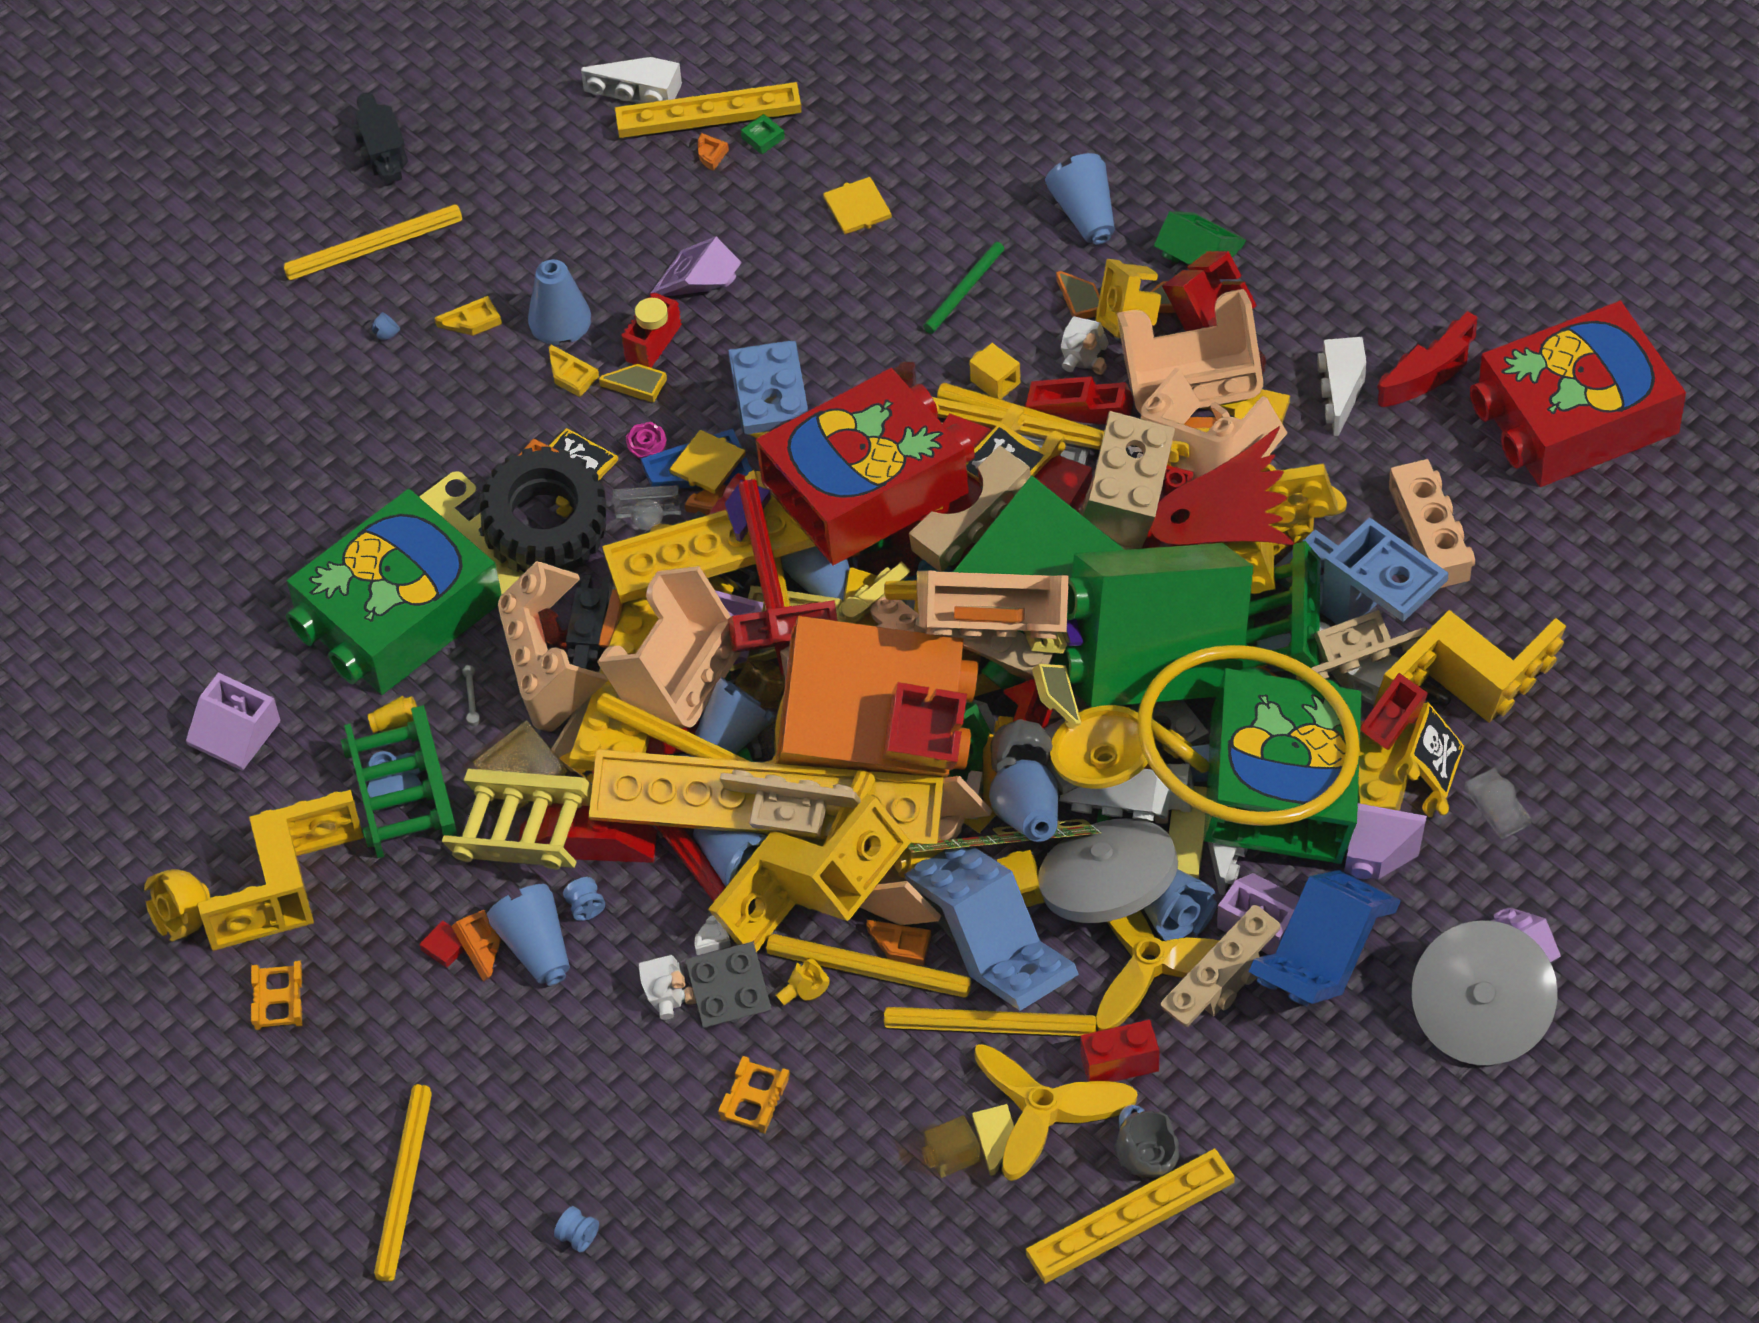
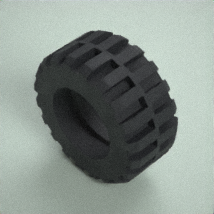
M541 447V451H533L532 448L522 450V455L516 456L513 453L505 458V465L499 463L491 470V477L486 478L483 484V493L480 495L482 533H484L485 543L488 549H494V557L501 563L507 560L508 568L515 572H519L520 569L527 571L536 561L570 572L574 571L576 563L579 566L584 565L589 561V552L594 554L599 549L600 539L604 538L606 530L605 489L603 483L598 481L597 472L592 467L586 469V461L579 456L573 459L570 457V452L559 449V452H553L551 447ZM537 495L561 496L570 502L569 505L575 511L565 523L551 529H536L526 526L512 513L522 501Z

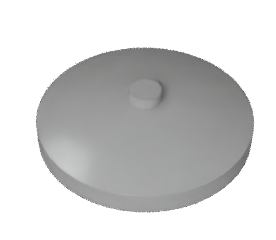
M1112 819L1092 824L1101 833L1068 836L1060 841L1043 860L1038 875L1042 897L1051 911L1062 918L1075 922L1100 923L1136 913L1157 900L1174 880L1178 869V856L1171 837L1158 825L1140 819Z
M1472 921L1445 931L1424 951L1413 976L1412 1002L1420 1027L1428 1039L1442 1052L1469 1064L1495 1065L1509 1062L1531 1050L1545 1035L1556 1010L1557 982L1547 955L1526 933L1501 922Z

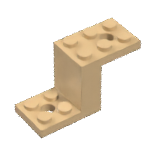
M1110 411L1107 417L1094 477L1080 509V514L1124 550L1141 549L1156 516L1175 428ZM1132 445L1137 446L1142 450L1143 456L1141 458H1133L1127 454L1126 448Z

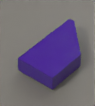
M738 484L725 502V507L736 540L741 542L748 532V526ZM758 486L762 508L764 509L772 498L771 492Z

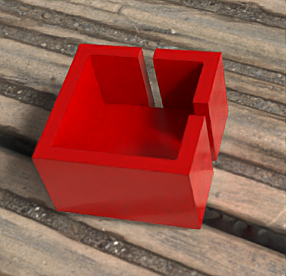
M1207 251L1187 266L1189 270H1182L1162 285L1185 331L1217 326L1215 303L1219 296L1226 292L1244 289L1251 301L1252 309L1257 306L1245 281H1220V279H1238L1241 277L1229 251Z
M897 682L892 691L883 759L952 770L958 762L962 731H959V729L963 725L967 694L935 689L929 703L924 702L928 695L929 687Z

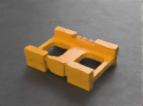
M294 961V966L261 969L259 965H252L251 984L254 987V1003H251V1023L254 1025L255 1030H261V1027L291 1024L302 1026V1002L300 998V988H302L301 961ZM278 973L289 974V985L286 988L267 989L268 975ZM289 1004L288 1017L274 1020L266 1018V1008L268 1005Z
M742 1056L735 1072V1078L737 1079H735L730 1090L731 1094H725L719 1107L718 1114L720 1119L725 1122L729 1120L758 1129L759 1132L765 1134L773 1117L777 1101L780 1099L779 1096H782L788 1083L790 1071L782 1068V1071L755 1064L750 1062L748 1057ZM759 1071L774 1077L768 1090L764 1091L748 1085L754 1072ZM747 1101L761 1107L755 1120L751 1121L735 1115L740 1102Z

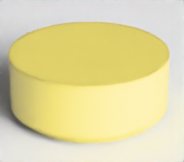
M646 298L640 301L635 308L636 321L644 329H658L668 320L667 306L658 298Z

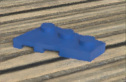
M733 428L713 435L718 438L724 437L726 442L742 449ZM689 443L641 458L643 470L652 490L699 487L697 485L690 486L688 481L671 474L669 470ZM746 456L743 457L723 485L728 486L737 473L747 476L752 471Z

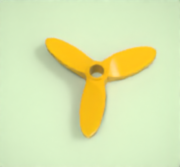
M1141 911L1120 919L1107 921L1132 958L1114 979L1100 1003L1096 1015L1098 1031L1120 1026L1140 1004L1154 977L1166 974L1184 978L1220 940L1187 937L1161 941L1154 937ZM1146 955H1154L1157 958L1153 960H1147L1143 957Z
M976 1045L974 1055L978 1066L1023 1111L1010 1133L1003 1156L1002 1171L1004 1176L1010 1181L1019 1179L1031 1169L1043 1150L1049 1126L1055 1122L1085 1123L1103 1120L1120 1115L1124 1107L1131 1104L1135 1105L1137 1102V1091L1124 1083L1090 1081L1074 1082L1056 1088L1043 1086L1002 1052L987 1045Z

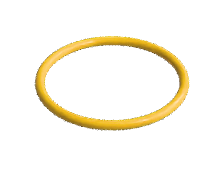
M1226 645L1201 649L1180 657L1167 665L1152 680L1143 695L1138 712L1139 741L1145 758L1156 776L1169 790L1187 804L1208 815L1229 822L1254 826H1272L1292 823L1311 817L1323 811L1342 795L1349 786L1358 765L1360 753L1358 729L1354 717L1341 695L1326 679L1307 665L1268 649L1243 645ZM1215 660H1253L1289 671L1320 692L1336 712L1341 722L1346 742L1345 759L1341 771L1332 785L1321 795L1294 808L1280 811L1256 812L1216 803L1196 793L1182 783L1167 767L1156 748L1152 734V714L1161 691L1172 679L1185 670Z

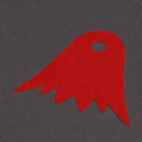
M1280 426L1237 456L1165 496L1158 503L1156 516L1150 528L1155 538L1173 545L1239 541L1294 545L1288 536L1269 525L1282 521L1283 518L1266 512L1287 500V497L1283 494L1265 491L1282 477L1284 471L1261 472L1275 457V454L1261 458L1275 439ZM1180 509L1189 511V518L1185 522L1180 524L1171 522V516L1175 511Z

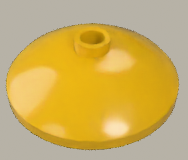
M1102 705L1078 712L1081 724L1075 729H1070L1065 724V721L1057 729L1051 741L1053 747L1050 751V756L1054 769L1065 781L1082 788L1102 789L1122 784L1139 774L1148 764L1139 741L1138 712L1123 706Z

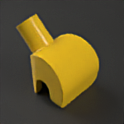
M813 958L805 960L802 966L799 963L796 964L788 980L789 984L778 992L776 996L784 1006L797 995L803 1000H813L826 991L830 980Z

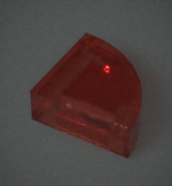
M902 362L898 367L893 368L910 388L916 385L915 362Z
M550 608L539 611L538 614L546 642L561 649L567 648L566 637L568 629L562 631L555 619L559 617L557 613Z

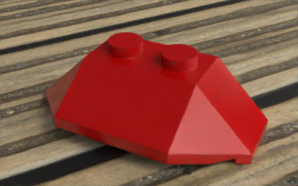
M552 803V805L547 806L535 843L550 844L564 804ZM582 805L580 808H577L563 847L575 860L654 863L657 831L653 825L590 820V806ZM528 818L520 825L518 842L521 841Z

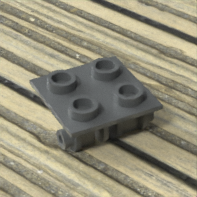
M754 941L685 959L688 978L693 988L703 1028L772 1010Z

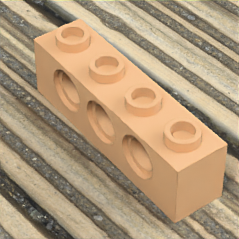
M1429 459L1390 468L1389 490L1414 549L1448 572V581L1440 588L1470 581L1471 567L1475 566L1474 553L1471 547L1465 546L1462 525L1460 521L1455 522L1453 518L1452 502L1448 495L1444 496L1441 490L1442 480L1437 470L1433 471Z

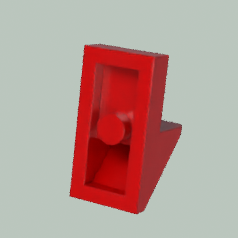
M1398 673L1360 726V731L1385 749L1390 750L1410 722L1413 725L1416 723L1428 693L1401 673Z
M1035 679L1004 690V694L1018 705L1013 722L1023 719L1029 722H1036L1042 728L1047 727L1053 708L1050 710L1040 701Z

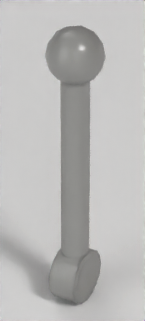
M466 665L462 669V674L466 677L469 713L466 719L468 725L477 726L480 723V716L476 712L473 686L475 668L471 665Z

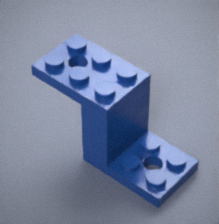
M1341 870L1309 876L1276 953L1254 959L1248 972L1258 977L1257 982L1273 990L1279 987L1290 993L1288 997L1291 1000L1308 1006L1309 1003H1318L1343 995L1376 918L1396 913L1401 900Z

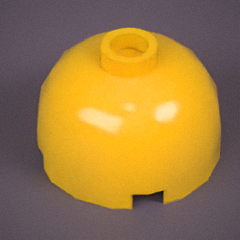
M179 869L166 870L147 878L144 891L150 890L151 900L145 901L147 910L153 924L162 936L167 935V932H169L172 936L169 940L175 941L192 934L203 925L197 903L207 901L210 898L209 890L204 883H201L190 872Z

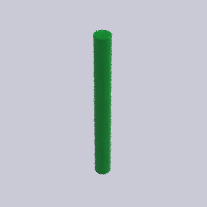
M994 242L923 325L926 332L933 334L1002 254L1005 248L1000 242Z

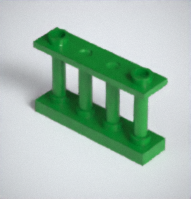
M1302 541L1293 545V559L1290 560V563L1274 568L1275 581L1293 576L1290 590L1255 600V594H1250L1245 646L1254 647V642L1292 631L1289 646L1272 651L1289 656L1312 668L1319 665L1320 649L1314 634L1320 631L1321 558L1306 541ZM1292 604V614L1289 615V618L1254 628L1255 614ZM1243 660V668H1262L1270 665L1253 660Z
M424 705L411 708L414 721L407 722L408 726L355 739L351 723L344 725L347 738L341 739L345 759H353L369 823L368 827L363 828L367 847H375L377 858L384 857L381 841L430 828H434L435 831L442 829L443 836L458 837ZM409 739L412 742L419 741L421 750L415 751L413 756L366 768L361 766L358 752ZM418 768L419 771H427L429 779L422 781L423 785L369 798L366 786L367 781ZM427 798V801L434 799L436 809L431 810V814L377 828L373 811Z

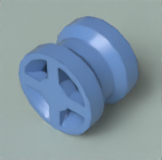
M583 877L572 881L563 891L565 901L572 905L571 913L573 917L579 921L596 917L604 910L606 905L603 896L597 893L598 888L595 880L590 877Z
M571 1206L558 1220L554 1230V1237L562 1242L569 1241L573 1249L583 1252L593 1242L599 1229V1221L591 1216L587 1218L582 1216L581 1210Z

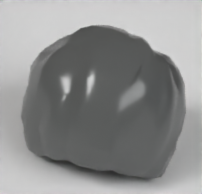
M1023 719L1001 726L994 733L990 744L992 769L998 773L1002 768L1005 767L1007 769L1020 760L1037 761L1045 765L1051 757L1050 751L1053 747L1049 734L1040 724Z
M1152 1110L1142 1111L1141 1113L1134 1112L1121 1124L1114 1151L1120 1165L1126 1168L1130 1174L1141 1178H1158L1171 1172L1178 1163L1179 1141L1174 1135L1169 1117L1166 1114Z

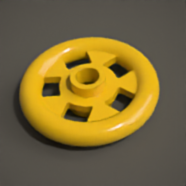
M1152 719L1154 739L1162 744L1161 748L1176 759L1180 757L1201 773L1209 770V762L1191 748L1192 744L1171 728L1167 730Z

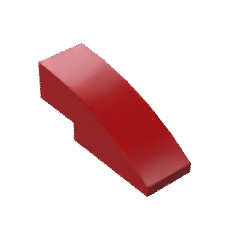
M1092 376L1031 381L1025 407L1074 422L1106 424L1110 411L1130 416L1134 400L1126 382L1096 385Z
M835 601L774 608L763 612L731 616L728 619L733 653L790 644L791 631L798 616L838 621Z

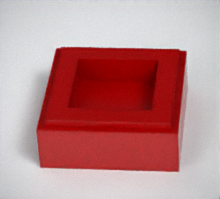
M443 920L420 943L421 951L446 968L465 950L452 926Z

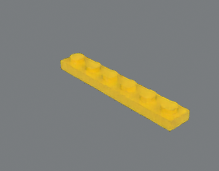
M797 82L615 107L619 138L753 120L763 114L767 117L802 113Z
M1214 1148L1026 1248V1256L1044 1284L1232 1185L1235 1176Z

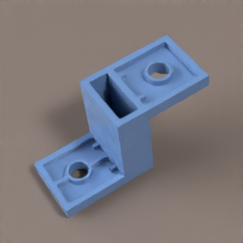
M791 340L728 350L740 424L745 435L772 431L808 412L796 341Z
M1370 517L1339 546L1316 529L1303 540L1321 558V568H1324V574L1320 575V613L1337 625L1366 615L1377 604L1404 622L1448 581L1447 571ZM1293 550L1277 563L1274 568L1290 563V560L1293 559ZM1404 575L1408 580L1403 583H1397L1392 580V576ZM1293 576L1278 580L1277 582L1290 590Z
M975 847L944 849V851L934 857L920 861L914 869L904 874L906 880L919 893L942 908L969 976L1019 1011L1079 975L1072 961L1039 940L1013 872Z

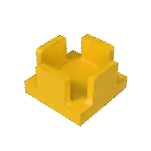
M1107 259L1095 321L1101 322L1102 326L1117 338H1121L1117 313L1141 310L1149 316L1152 325H1155L1161 295L1155 292L1139 291L1140 279L1157 281L1158 274L1148 266L1129 265L1122 263L1120 260Z

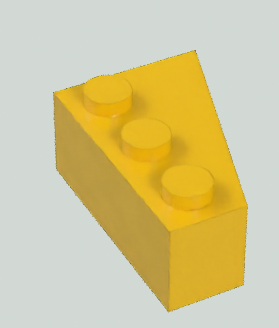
M1410 722L1390 750L1385 749L1360 731L1359 804L1400 810L1409 777L1406 775L1404 782L1400 783L1394 776L1393 770L1405 756L1416 723L1414 725Z

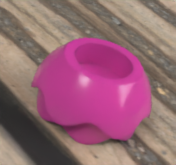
M653 422L634 425L626 435L628 450L640 459L662 452L667 442L664 430Z

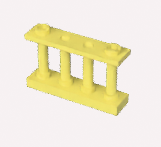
M479 769L467 770L464 782L474 791L476 796L462 837L444 835L442 842L452 851V855L456 859L465 862L479 859L543 865L553 870H558L560 867L575 868L577 862L563 847L577 808H580L582 805L590 806L592 785L586 778ZM494 798L505 799L491 839L476 838L489 801H493ZM533 801L534 804L521 841H505L518 803ZM552 803L564 804L550 844L535 843L547 806L552 805Z

